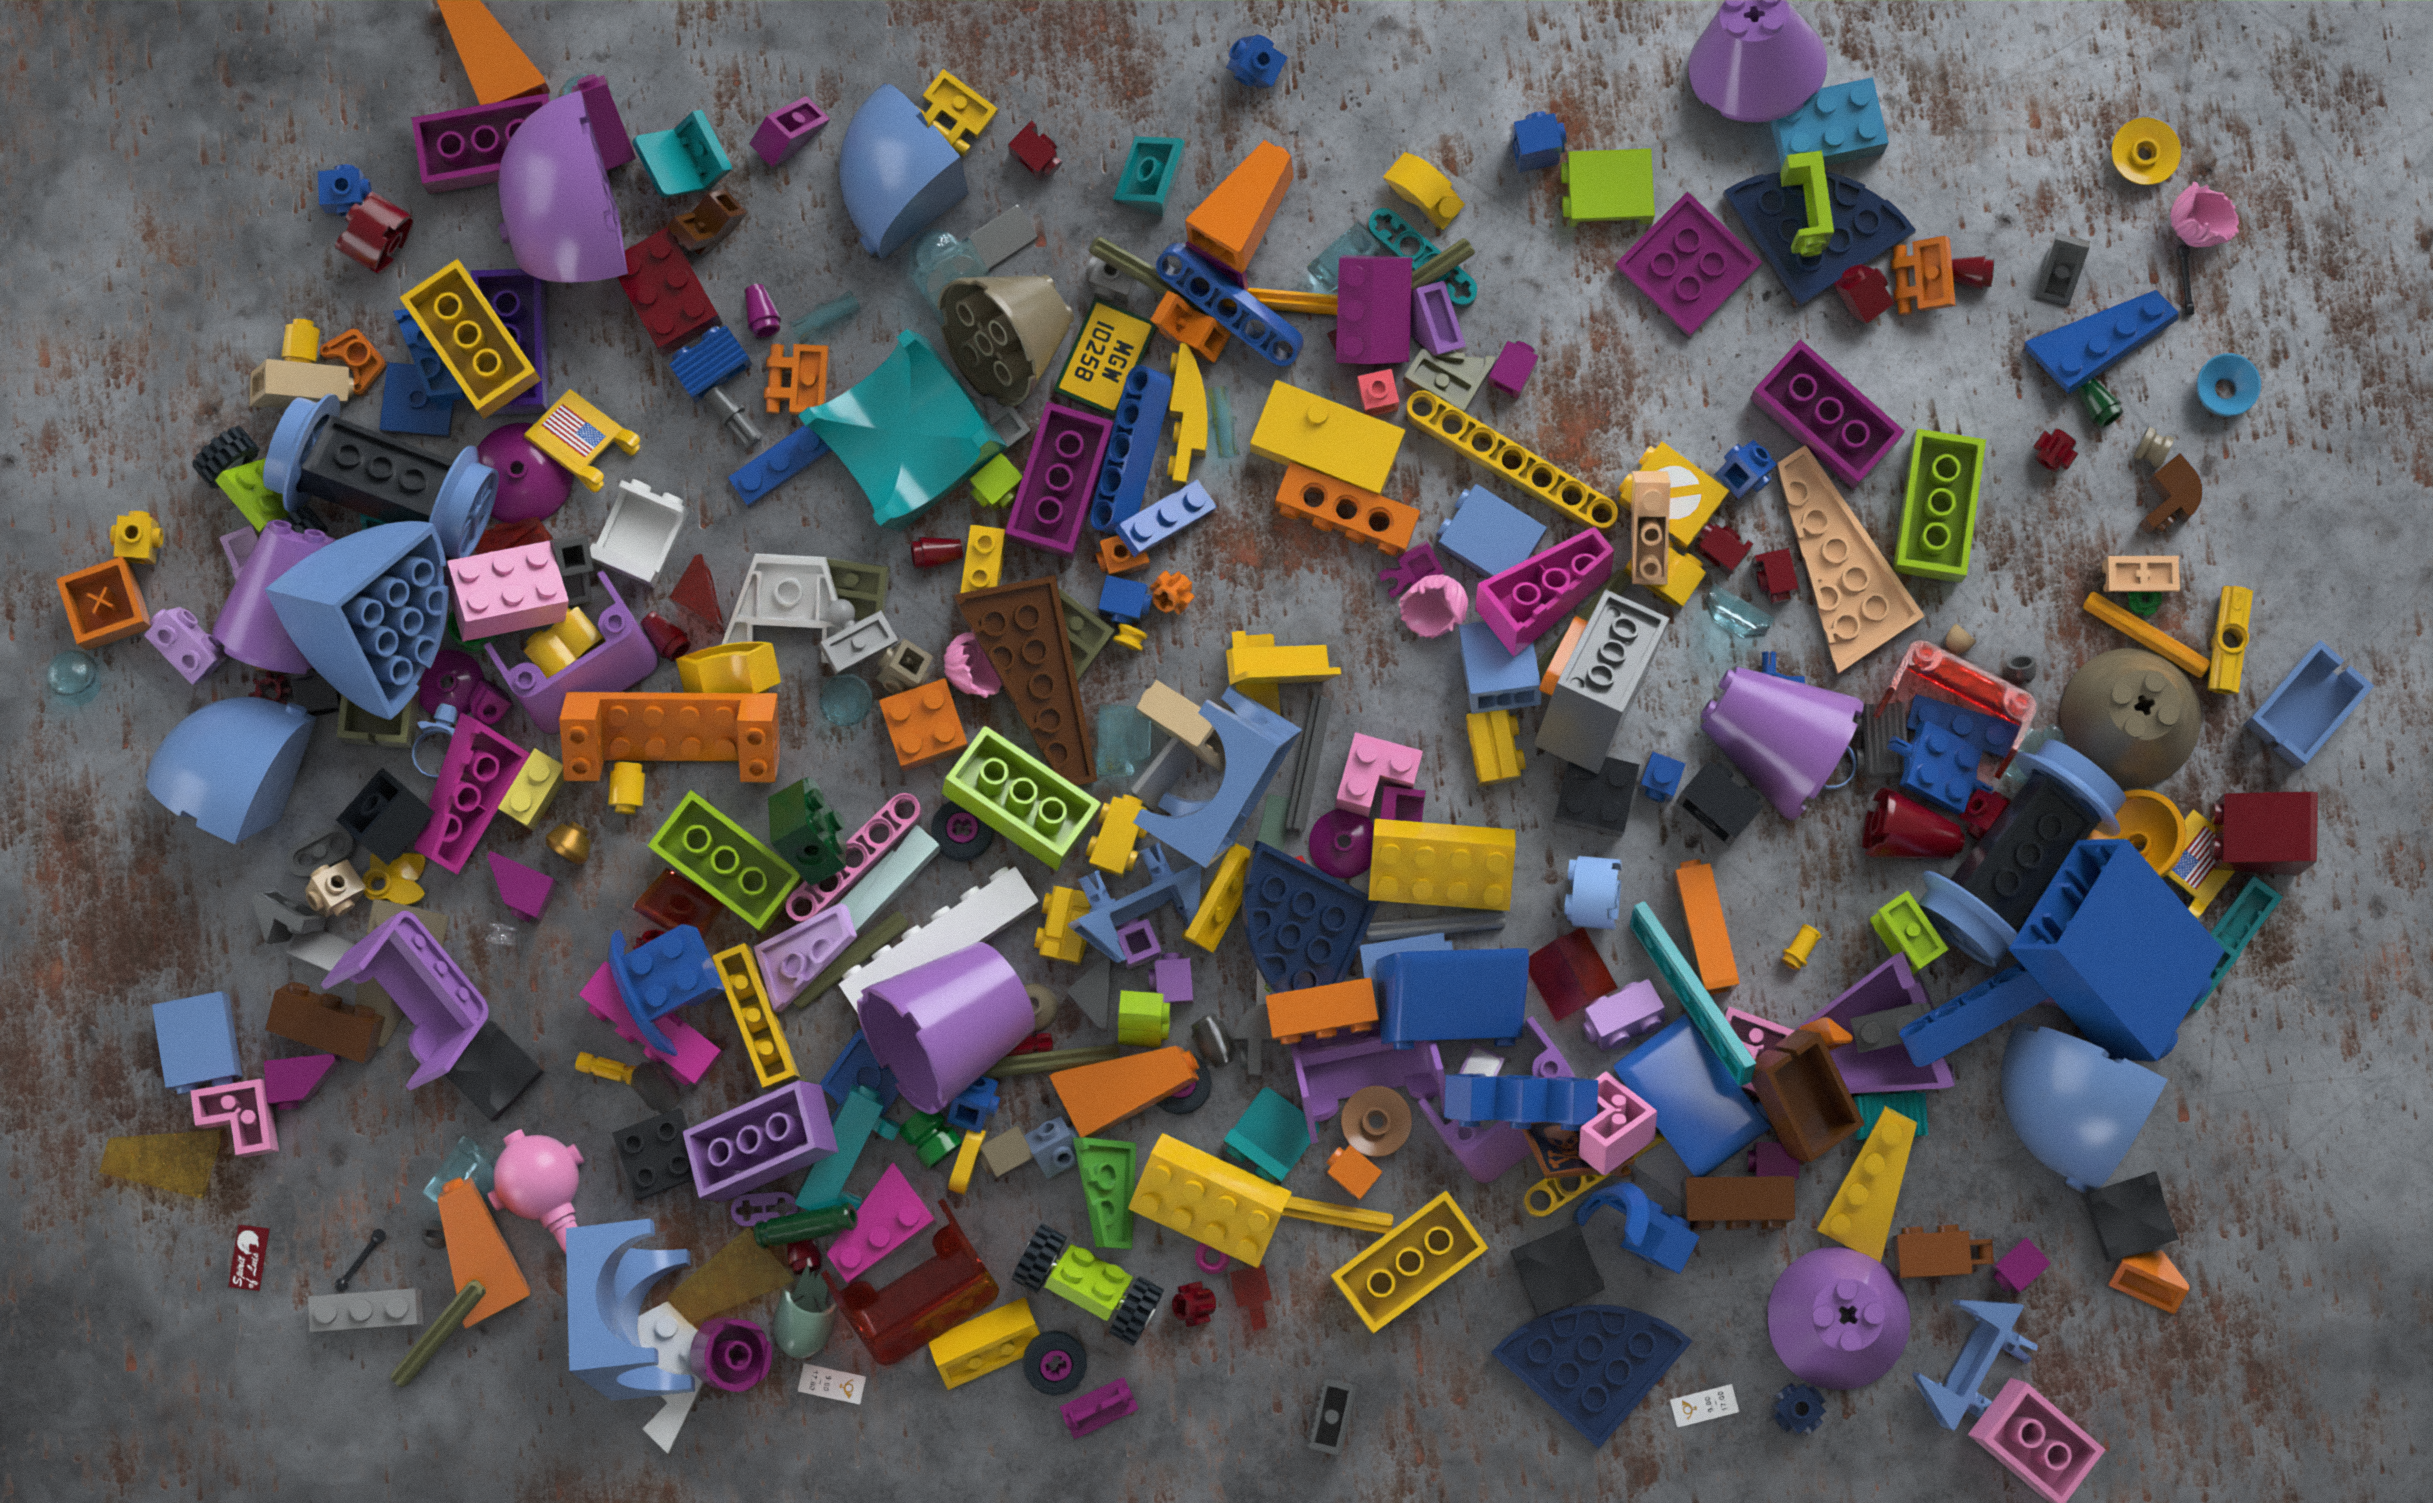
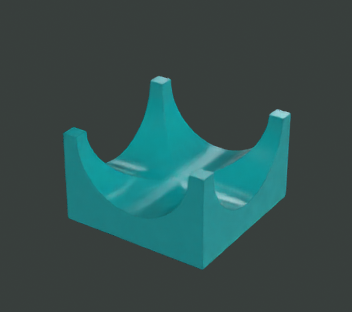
M910 329L904 330L896 337L898 343L894 351L864 380L835 399L819 406L807 407L798 415L806 427L813 430L827 443L858 481L873 506L874 514L872 516L879 526L899 532L984 467L1000 452L1009 447L929 339Z

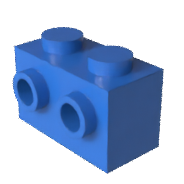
M1545 111L1528 114L1525 117L1526 119L1514 122L1511 144L1518 173L1559 165L1561 153L1565 152L1564 144L1567 143L1564 124H1557L1555 113L1546 115Z

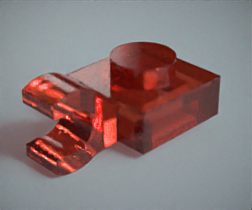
M1264 1264L1259 1265L1258 1268L1250 1267L1229 1272L1237 1308L1248 1306L1254 1331L1268 1328L1262 1303L1272 1301Z

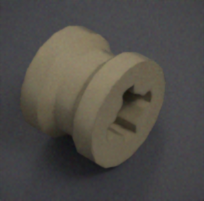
M2149 426L2133 457L2138 460L2146 459L2151 461L2153 467L2160 469L2170 451L2174 438L2169 435L2163 437L2157 434L2155 428Z

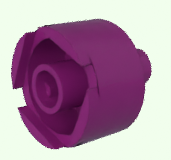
M729 1317L716 1318L704 1322L693 1338L690 1348L691 1370L695 1376L708 1386L727 1391L742 1392L750 1389V1387L767 1375L772 1362V1347L762 1332L763 1330L755 1323ZM729 1351H734L733 1358L728 1357Z

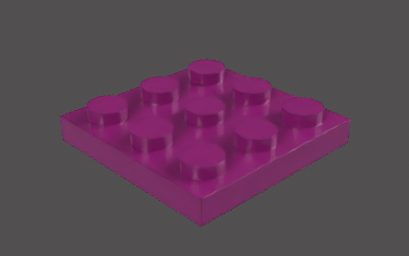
M1687 191L1616 262L1615 268L1690 338L1762 265V261Z

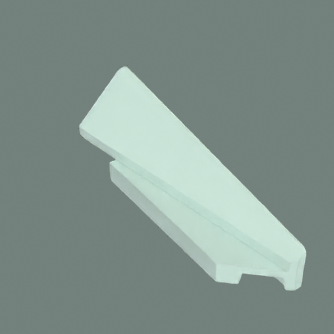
M917 824L897 851L894 852L892 850L839 902L847 905L857 936L918 877L917 874L940 852V845Z

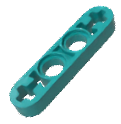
M1379 208L1370 215L1368 223L1370 235L1393 256L1413 257L1412 272L1441 253L1437 247L1393 210ZM1378 218L1382 221L1389 218L1391 220L1390 228L1396 234L1399 228L1404 230L1397 236L1394 244L1389 242L1392 240L1393 234L1387 229H1383L1380 232L1377 230L1378 222L1376 220ZM1408 238L1416 240L1420 246L1419 251L1412 256L1405 255L1400 250L1401 242ZM1456 266L1431 283L1447 282L1453 272L1456 274L1453 277V282L1457 286L1463 287L1465 284L1468 285L1469 297L1466 298L1462 295L1458 299L1455 297V287L1448 282L1446 288L1452 306L1463 309L1469 307L1474 303L1477 296L1478 288L1476 282L1459 266Z

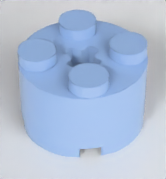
M1578 856L1577 860L1570 859L1568 880L1570 881V887H1573V893L1566 894L1564 914L1567 915V921L1572 922V926L1616 929L1614 919H1618L1621 880H1617L1618 870L1622 871L1621 859Z

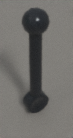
M2183 244L2177 248V254L2181 257L2185 295L2184 308L2185 315L2187 316L2194 315V303L2191 295L2188 265L2190 248Z
M376 1229L372 1232V1240L343 1278H338L335 1281L334 1286L337 1291L343 1292L348 1288V1281L375 1246L386 1240L387 1235L384 1230Z

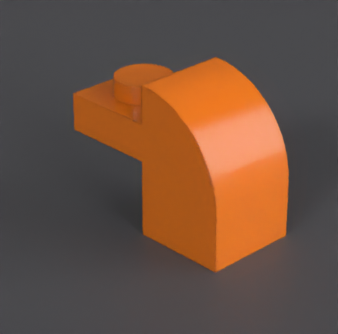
M1168 290L1150 319L1159 328L1158 332L1163 337L1179 347L1180 343L1188 344L1193 355L1215 363L1231 336V333L1215 318L1195 311L1179 295Z

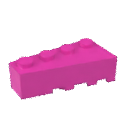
M1594 526L1478 583L1475 610L1511 655L1515 657L1611 576L1614 549Z
M461 712L428 806L435 813L430 818L428 826L419 833L414 850L458 875L497 812L499 804L531 754L483 723Z
M606 961L603 962L578 994L591 1004L587 1010L604 1022L608 1017L619 1025L615 1032L632 1044L636 1038L645 1045L646 1048L642 1053L658 1065L663 1060L671 1065L674 1069L670 1074L686 1087L690 1082L699 1087L724 1055L723 1051L672 1012L654 1021V1023L666 1037L672 1040L678 1055L672 1056L657 1050L643 1035L631 1016L614 980L610 964Z

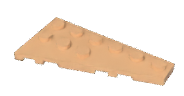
M1804 445L1778 462L1776 470L1835 672L1838 675L1923 619L1925 615L1809 448Z

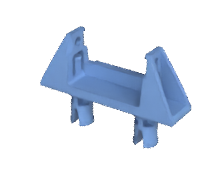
M1160 843L1151 846L1150 849L1146 848L1140 851L1139 854L1142 856L1151 875V885L1115 901V898H1110L1099 875V870L1091 873L1089 877L1086 875L1078 879V882L1081 884L1090 903V913L1068 923V926L1116 963L1127 958L1126 955L1124 956L1119 945V937L1114 927L1166 904L1169 900L1172 901L1175 909L1182 916L1188 930L1199 910L1201 865L1199 863L1176 873L1175 870L1171 871Z
M1954 1299V1305L1965 1310L1968 1314L1975 1317L1976 1321L1980 1322L1967 1339L1945 1379L1944 1386H1942L1941 1382L1935 1383L1921 1373L1913 1372L1912 1374L1915 1383L1941 1427L1955 1431L1965 1411L1979 1419L1985 1412L1984 1408H1988L1992 1401L1979 1394L1977 1390L2000 1349L2015 1356L2024 1364L2032 1360L2019 1346L2037 1351L2038 1345L2012 1330L2024 1305L2002 1301Z

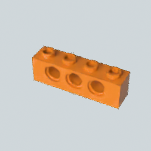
M1292 462L1288 465L1275 499V507L1279 508V513L1287 518L1299 520L1301 516L1313 521L1312 526L1317 529L1331 532L1333 528L1345 533L1344 537L1349 541L1362 545L1365 541L1378 545V551L1396 557L1397 553L1403 554L1407 552L1421 510ZM1311 492H1316L1323 497L1324 501L1318 507H1310L1304 501L1305 496ZM1348 504L1354 507L1356 514L1351 519H1342L1338 516L1337 509L1341 505ZM1374 517H1383L1388 521L1389 526L1386 530L1377 532L1370 527L1369 522Z

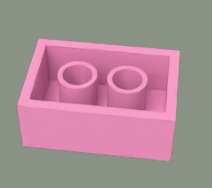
M550 541L447 561L444 582L445 586H448L449 589L448 595L462 641L562 622L566 619L569 600Z
M2014 1378L2009 1379L1968 1433L1971 1438L2029 1487L2051 1503H2066L2106 1450L2028 1383Z

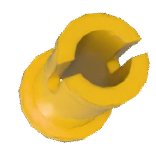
M1803 924L1789 948L1783 949L1782 954L1784 956L1781 961L1796 971H1799L1801 967H1806L1808 964L1806 961L1807 957L1822 937L1820 932L1807 924Z

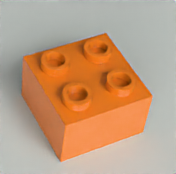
M123 556L56 579L76 644L84 650L88 651L149 630L152 627L149 623L150 617L133 565Z

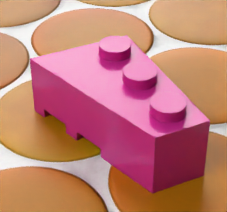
M892 1162L857 1210L858 1225L855 1230L843 1231L827 1252V1256L845 1281L851 1285L937 1221L898 1166Z

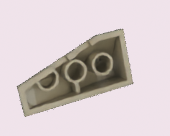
M378 899L373 900L366 936L391 916L401 911H409L419 919L443 948L450 919L449 916L409 905ZM372 976L370 980L358 984L355 1005L370 1006L375 1009L376 1014L385 1017L378 1043L379 1047L385 1048L405 1013Z

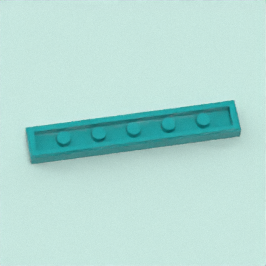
M1643 901L1634 905L1629 924L1630 928L1737 1085L1741 1087L1750 1083L1756 1066L1755 1060L1647 903Z

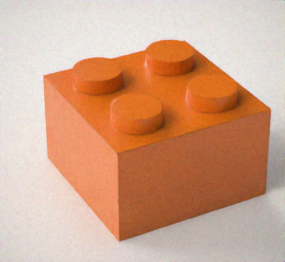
M946 678L879 700L903 772L965 752L969 747Z

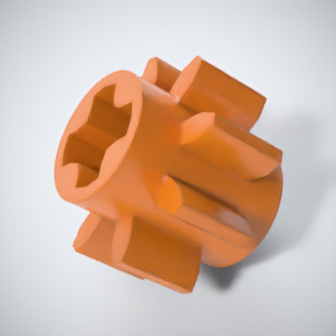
M1163 571L1149 587L1153 591V604L1159 610L1164 611L1165 614L1173 609L1178 615L1181 614L1195 598L1191 593L1192 582L1185 575L1181 574L1180 571L1171 576L1168 571Z

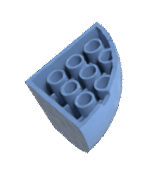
M886 83L876 89L853 116L842 143L839 159V179L842 197L849 216L862 235L859 241L870 255L876 252L882 260L969 194L959 154L934 125L927 128L928 122L922 112L893 85H887Z
M421 521L395 522L375 526L336 540L298 562L265 588L287 633L317 672L351 702L376 716L388 720L397 715L419 689V686L416 684L420 680L425 668L430 669L434 662L445 628L449 594L448 586L444 585L442 566H446V559L440 537L433 523Z
M234 697L208 704L180 721L164 738L148 766L145 778H147L146 786L160 803L180 817L197 818L195 826L236 844L281 820L317 717L307 714V709L295 703H287L285 705L259 697Z
M2015 1024L2005 1048L2001 1068L2003 1101L2015 1132L2026 1148L2039 1161L2067 1178L2065 1184L2082 1193H2085L2086 1189L2093 1191L2100 1188L2111 1176L2131 1147L2168 1079L2126 1058L2124 1060L2116 1058L2115 1061L2108 1059L2110 1054L2105 1049L2074 1036L2040 1026L2038 1031L2034 1032L2035 1027L2031 1024Z

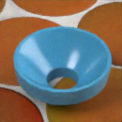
M2223 353L2208 360L2201 368L2196 383L2197 394L2203 406L2210 412L2219 416L2233 417L2243 414L2256 403L2261 391V378L2254 364L2247 358L2238 354ZM2220 380L2230 381L2235 389L2234 396L2229 399L2219 397L2215 391L2216 383Z

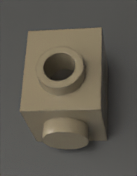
M1018 1125L980 1145L983 1154L978 1156L987 1174L989 1175L994 1172L997 1178L1035 1159Z

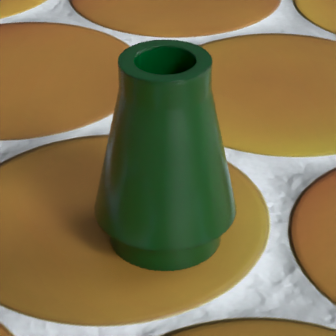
M2092 378L2076 389L2082 398L2092 423H2097L2100 428L2112 424L2123 414L2124 411L2120 407L2121 401L2098 383L2095 378Z

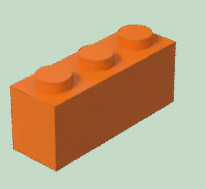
M1371 977L1265 996L1272 1040H1280L1281 1045L1302 1042L1301 1036L1315 1034L1316 1039L1337 1036L1336 1030L1350 1028L1351 1033L1372 1030L1371 1024L1378 1023Z

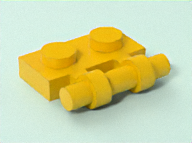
M945 69L940 72L922 95L923 99L932 106L927 112L917 107L928 122L927 128L934 125L962 157H965L971 149V146L962 140L963 135L969 132L978 139L999 113L998 108ZM942 113L956 123L951 131L937 121Z

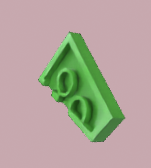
M1084 1137L1073 1138L1095 1246L1098 1248L1132 1249L1134 1211L1129 1210L1128 1207L1135 1189L1136 1142Z

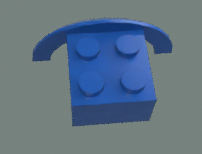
M681 924L624 955V947L627 946L621 930H616L611 936L608 959L619 992L631 1016L647 1040L657 1050L677 1056L678 1053L672 1040L660 1031L654 1021L684 1005L696 1007L726 991L697 927Z
M1618 1182L1603 1187L1588 1196L1574 1211L1572 1222L1578 1223V1225L1583 1227L1590 1216L1605 1203L1626 1215L1625 1238L1620 1247L1647 1263L1677 1274L1682 1272L1700 1237L1688 1230L1691 1225L1689 1222L1674 1214L1669 1215L1663 1212L1661 1205L1648 1199L1644 1191L1632 1183Z

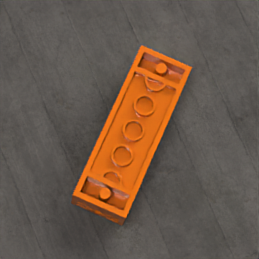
M566 693L559 718L564 781H599L604 760L739 761L740 782L776 781L780 760L777 693Z

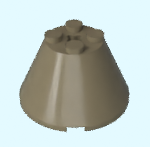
M1045 274L1040 277L996 276L957 278L943 287L937 304L938 310L943 309L945 322L940 326L941 334L955 364L976 390L982 395L992 394L999 399L997 404L1003 406L1019 405L1031 396L1068 333L1069 324L1074 321L1072 309L1064 304L1056 291L1054 281Z
M2122 648L2094 657L2074 674L2061 701L2060 727L2065 744L2096 764L2119 787H2143L2166 779L2180 769L2188 760L2199 738L2201 710L2197 694L2191 682L2174 663L2151 651Z

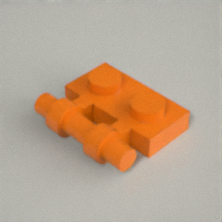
M1940 236L1912 241L1913 255L1907 256L1906 245L1893 246L1894 259L1890 261L1891 271L1895 272L1896 289L1893 290V301L1897 303L1898 315L1912 314L1911 301L1917 299L1918 309L1922 312L1956 306L1950 238ZM1915 269V286H1910L1909 271Z
M794 344L793 357H784V345H770V357H766L765 367L769 370L768 387L764 388L763 399L767 400L766 413L779 414L780 401H790V415H799L807 407H815L826 403L829 346ZM792 370L791 388L781 387L782 371Z

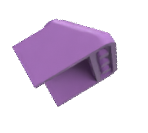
M603 570L597 575L615 601L613 605L601 613L598 621L599 630L606 642L548 679L541 669L532 663H521L509 669L498 650L490 642L484 645L509 687L536 726L548 735L560 734L559 718L567 692H626L653 675L658 668L659 657Z
M401 911L391 916L345 952L320 984L326 990L348 978L354 983L361 984L370 980L372 976L379 982L415 1025L414 1030L409 1036V1048L421 1065L406 1084L410 1091L448 1073L485 1023L489 1013L488 1005L483 996L419 919L409 911Z
M1533 1016L1529 1017L1525 1021L1524 1027L1543 1050L1533 1062V1076L1540 1078H1556V1076L1575 1077L1565 1058ZM1424 1097L1416 1105L1465 1171L1478 1183L1494 1181L1532 1152L1522 1130L1510 1128L1509 1121L1500 1120L1487 1131L1481 1125L1480 1127L1459 1126V1120L1456 1119L1445 1125Z
M1378 1019V1023L1371 1024L1372 1030L1351 1033L1350 1028L1336 1030L1337 1036L1316 1039L1315 1034L1301 1036L1302 1042L1291 1044L1290 1048L1311 1144L1318 1142L1315 1121L1329 1120L1338 1112L1339 1099L1349 1098L1358 1090L1369 1086H1384L1390 1089L1407 1086L1408 1093L1418 1099L1424 1097L1426 1100L1439 1096L1444 1113L1445 1075L1436 1041L1414 1043L1415 1049L1394 1051L1393 1044L1381 1045L1380 1019Z

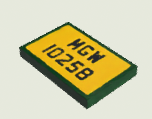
M1094 297L1053 392L1116 418L1126 377L1133 367L1142 364L1158 327L1147 318Z

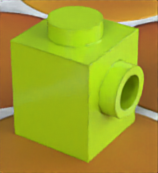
M1000 452L969 479L973 488L970 494L983 508L989 505L994 512L1000 506L1006 509L1015 501L1023 476Z

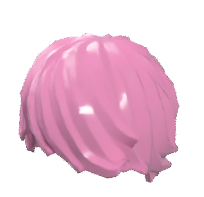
M2193 182L2192 186H2189L2176 198L2170 212L2171 226L2176 231V236L2182 238L2189 246L2211 247L2220 243H2228L2236 235L2235 233H2239L2237 228L2239 224L2238 215L2234 211L2235 205H2231L2232 200H2228V197L2223 192L2218 193L2209 190L2208 185L2199 188L2198 183Z
M1436 574L1425 576L1412 585L1399 600L1401 620L1406 622L1407 628L1412 632L1419 633L1420 637H1430L1431 639L1438 636L1441 637L1445 633L1453 631L1457 624L1461 625L1464 622L1463 620H1466L1468 597L1463 586L1455 578H1450L1448 575Z
M969 632L958 635L946 648V654L943 659L945 662L944 673L948 681L956 689L967 695L977 694L987 698L988 695L999 693L1000 685L1002 684L973 633Z

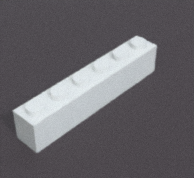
M1006 866L989 877L991 883L981 890L978 886H975L960 896L962 902L954 908L950 909L949 906H945L935 912L930 917L932 922L922 929L919 925L909 929L901 936L903 941L895 947L891 948L890 945H886L871 956L874 961L862 968L858 964L842 975L844 981L839 983V986L858 1013L857 1000L863 997L861 990L867 986L974 943H985L1039 907L1038 899L1016 866L1011 870Z

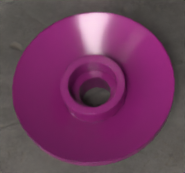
M457 650L437 652L431 668H425L422 674L420 704L434 716L441 703L455 706L458 713L457 718H459L461 712L467 715L471 712V694L480 678L484 679L481 667L471 656ZM448 676L453 677V685L450 688H443L442 680Z
M1335 809L1327 812L1317 820L1310 833L1309 850L1313 861L1324 873L1336 878H1352L1364 873L1371 866L1374 824L1366 816L1345 810ZM1340 836H1348L1351 840L1350 846L1347 848L1340 847L1337 843Z

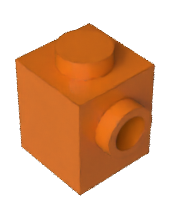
M1119 535L1099 541L1101 551L1095 554L1101 573L1108 571L1109 576L1120 578L1150 569L1147 552L1145 551L1134 558Z
M1351 1145L1345 1151L1338 1147L1326 1162L1331 1167L1327 1171V1175L1358 1201L1363 1198L1383 1173Z

